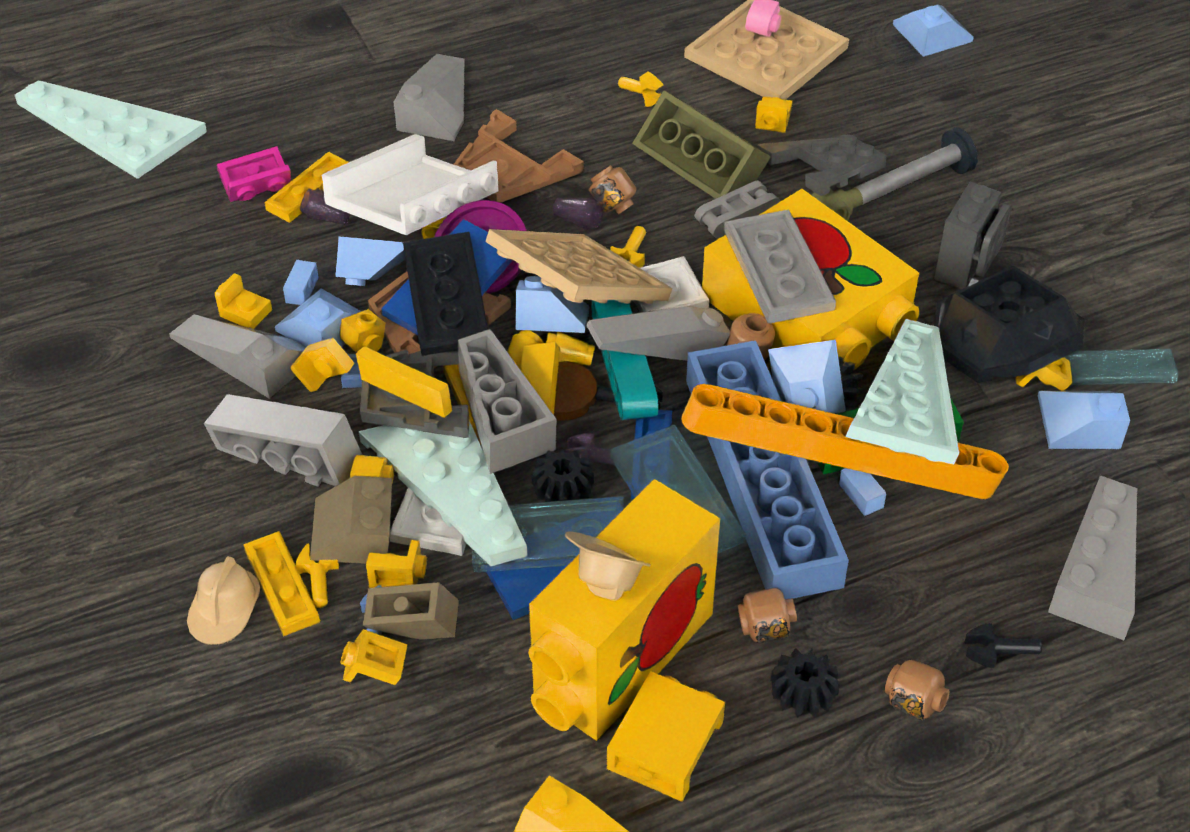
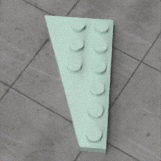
M39 80L15 94L19 106L137 179L207 132L205 122Z
M905 319L845 437L887 447L895 452H906L922 456L930 461H941L954 465L959 455V448L939 327Z
M470 421L469 438L386 425L359 431L360 442L367 449L371 447L377 453V457H386L388 464L393 465L394 470L398 473V479L410 488L430 509L434 507L441 514L442 520L449 527L454 526L464 536V541L490 566L528 556L524 538L494 473L490 474L483 449Z

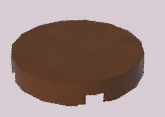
M570 361L559 362L554 416L557 421L582 417L589 411L588 408L592 404L594 406L596 402L597 381L592 372L584 366Z

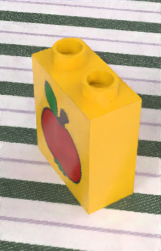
M800 189L759 215L789 209L836 300V307L834 311L771 323L775 330V338L771 349L836 340L838 356L844 359V363H856L855 370L866 359L871 347L886 337L895 341L905 319L917 321L919 308L914 304L919 272L804 189ZM724 235L704 247L702 288L709 298V302L732 321L741 315L749 313L764 316L727 236Z
M653 479L595 537L616 546L638 561L650 564V566H642L633 587L629 591H623L622 596L616 601L596 596L590 591L587 583L579 578L578 554L529 604L531 630L529 657L532 662L534 690L531 702L536 712L546 723L560 731H567L574 725L597 741L634 701L649 672L652 671L659 674L713 614L719 541V517Z

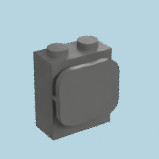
M969 182L945 221L934 280L962 290L968 287L975 273L981 277L985 276L1004 241L1012 208L1011 205L1004 203L999 210L1000 191L988 188L985 185Z

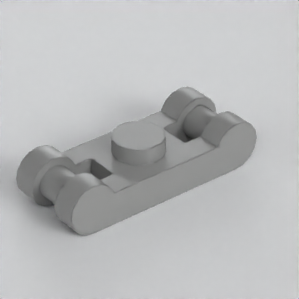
M756 180L703 204L696 210L694 216L699 223L708 226V231L715 238H720L725 235V221L757 216L779 203L780 199L773 193H767V188L760 181Z

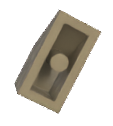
M439 582L368 588L363 626L368 629L419 640L455 637L459 600Z

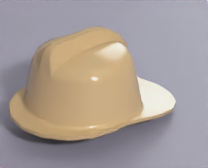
M572 531L565 533V537L579 547V578L587 583L590 591L596 596L613 601L618 600L622 596L623 591H629L633 587L642 566H650V564L638 561L623 550L598 538Z
M229 556L226 557L224 562L216 563L206 568L199 578L198 589L187 618L189 631L194 638L207 645H220L233 640L242 633L259 597L260 584L258 578L239 564H236L234 558Z

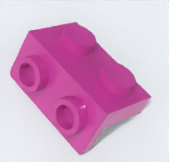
M277 146L217 164L218 173L230 202L236 200L246 201L255 197L256 194L265 191H279L291 180L289 165L284 164Z

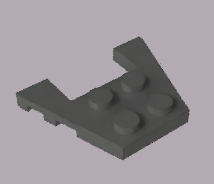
M849 134L835 138L757 145V148L771 156L767 162L770 165L801 159L819 170L818 172L805 174V187L820 196L830 193V186L834 184L839 188L848 185V178L854 175L861 179L886 167L885 154L874 149V146L858 140L856 136Z
M407 350L387 355V357L432 377L434 366L459 364L458 350L422 356L421 351L408 354ZM362 380L360 403L362 422L469 438L468 405L452 406V411L443 418Z

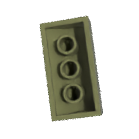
M663 90L632 143L715 199L756 181L771 157Z

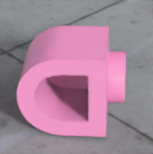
M754 0L747 15L746 30L767 37L772 32L776 33L781 23V15H778L780 12L779 2L773 0Z

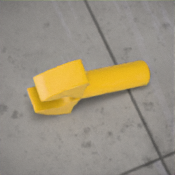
M650 72L640 76V81L627 77L619 79L618 85L620 88L643 95L646 107L656 104L661 95L656 90L664 86Z
M636 226L624 248L611 246L610 250L625 260H629L630 263L638 268L645 265V254L637 253V250L646 235L645 228Z
M308 543L300 552L296 560V567L299 574L309 573L311 575L312 601L315 607L322 608L328 604L326 573L329 570L339 569L338 560H319L318 563H315V560H310L311 553Z

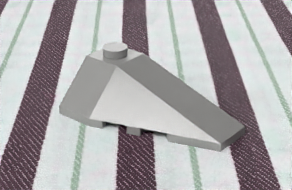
M436 54L403 84L394 100L397 131L455 141L464 123L465 62L463 58Z
M691 306L589 320L586 325L598 348L601 350L687 361L688 352L721 347L730 336V331L724 323L722 315L717 310Z
M195 314L169 333L170 338L269 399L296 376L292 372L291 366L306 348L288 337Z

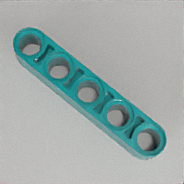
M592 300L593 319L632 314L630 304L621 303L616 300H608L607 303H599ZM601 350L620 419L630 420L657 417V392L646 356Z

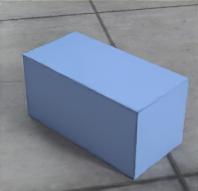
M296 260L283 287L286 303L301 305L309 299L319 278L315 262Z
M848 468L841 470L839 485L864 516L884 508L886 492L870 473Z

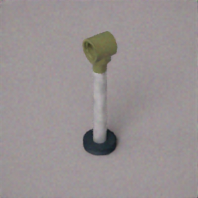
M954 127L951 131L947 130L943 133L941 149L847 191L843 189L832 191L830 189V193L820 196L814 192L812 196L848 221L854 208L947 166H950L958 174L972 171L978 163L976 146L965 130L960 127Z

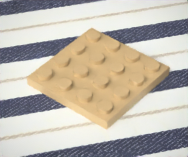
M747 0L685 48L684 58L762 97H777L786 100L847 50L849 39L783 7H780L778 14L781 15V23L776 33L772 32L767 37L747 31L745 28L746 19L754 0Z
M489 229L486 242L497 249L498 255L519 263L518 267L521 270L541 277V283L552 288H558L564 292L563 297L572 302L582 303L584 299L599 303H607L608 300H616L629 304L631 300H638L643 303L653 304L654 301H668L673 289L584 234Z

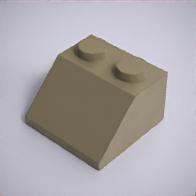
M353 476L316 497L310 560H338V562L366 564L369 552L388 553L392 478Z

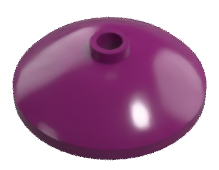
M481 200L465 204L450 213L443 220L434 237L449 235L463 219L489 232V229L527 231L519 215L510 207L495 201ZM513 260L485 293L496 292L511 283L521 272V269L518 267L519 263Z

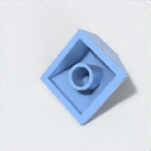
M942 5L929 6L893 21V26L923 57L973 42V36Z
M339 237L336 277L346 278L345 284L358 286H365L366 280H377L405 260L403 242Z
M530 276L526 277L525 280H519L516 289V330L585 333L589 305L584 302L576 303L563 297L564 292L558 288L544 285L540 282L541 277Z
M321 288L275 326V330L305 347L330 338H334L342 347L345 343L340 339L341 319L361 311Z
M836 340L768 349L772 379L782 402L834 414L846 411Z
M1112 391L1038 392V400L1049 449H1121L1130 423L1123 393Z

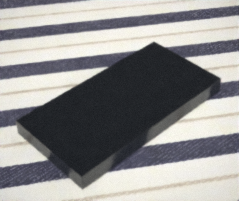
M470 232L403 242L421 355L426 356L458 350L459 339L488 330Z

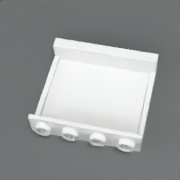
M418 134L409 136L322 174L326 205L404 235H408L448 216L465 204L479 201L499 191L497 161L493 160L473 170L427 156L425 139Z

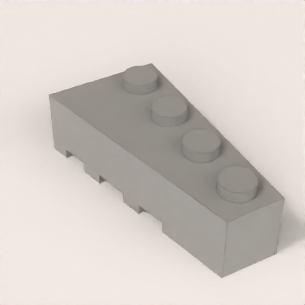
M491 329L459 339V373L490 474L546 454L548 450H556L557 419Z
M227 394L204 422L218 450L256 464L262 459L274 468V471L285 475L289 470L306 476L305 482L319 487L321 482L337 486L348 480L355 456L362 455L345 414Z
M1103 476L1099 477L1057 583L1048 613L1125 640L1135 614L1137 488Z

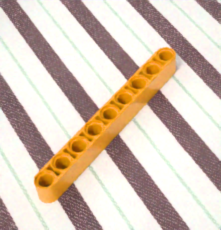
M699 384L693 388L681 417L683 425L696 434L979 499L991 498L1009 468L1007 461L999 453L958 443L959 455L954 465L941 461H930L925 457L906 452H895L887 447L845 437L854 418L710 384Z

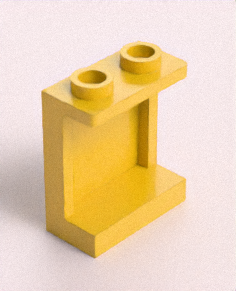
M650 671L607 747V769L683 802L689 790L692 771L714 729H720L723 723L725 702L719 700L710 692L695 690L681 684L671 676H661Z

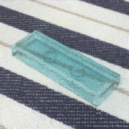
M1171 349L1074 351L1066 356V359L1070 361L1072 385L1176 383L1179 375Z

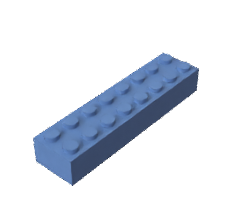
M756 340L688 352L686 382L690 393L699 384H710L781 401ZM707 436L764 588H779L783 592L785 599L844 588L849 560L807 460Z

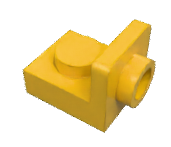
M763 96L762 101H759L757 105L755 128L785 133L792 111V101Z
M234 273L215 292L219 316L240 326L254 329L272 311L271 300L243 289L242 279L238 274Z
M334 338L308 345L292 364L291 370L310 392H314L319 389L327 378L348 373L355 363Z
M1063 357L1031 374L1016 376V384L1024 387L1032 378L1037 376L1044 384L1052 385L1064 391L1072 384L1070 361Z
M411 540L407 556L393 553L380 554L369 552L366 562L369 588H375L379 585L382 587L417 584L418 578H424L427 557L426 555H421L420 541Z
M363 629L354 643L349 641L346 644L342 653L341 664L345 665L343 680L351 682L357 673H361L396 685L402 675L407 644Z

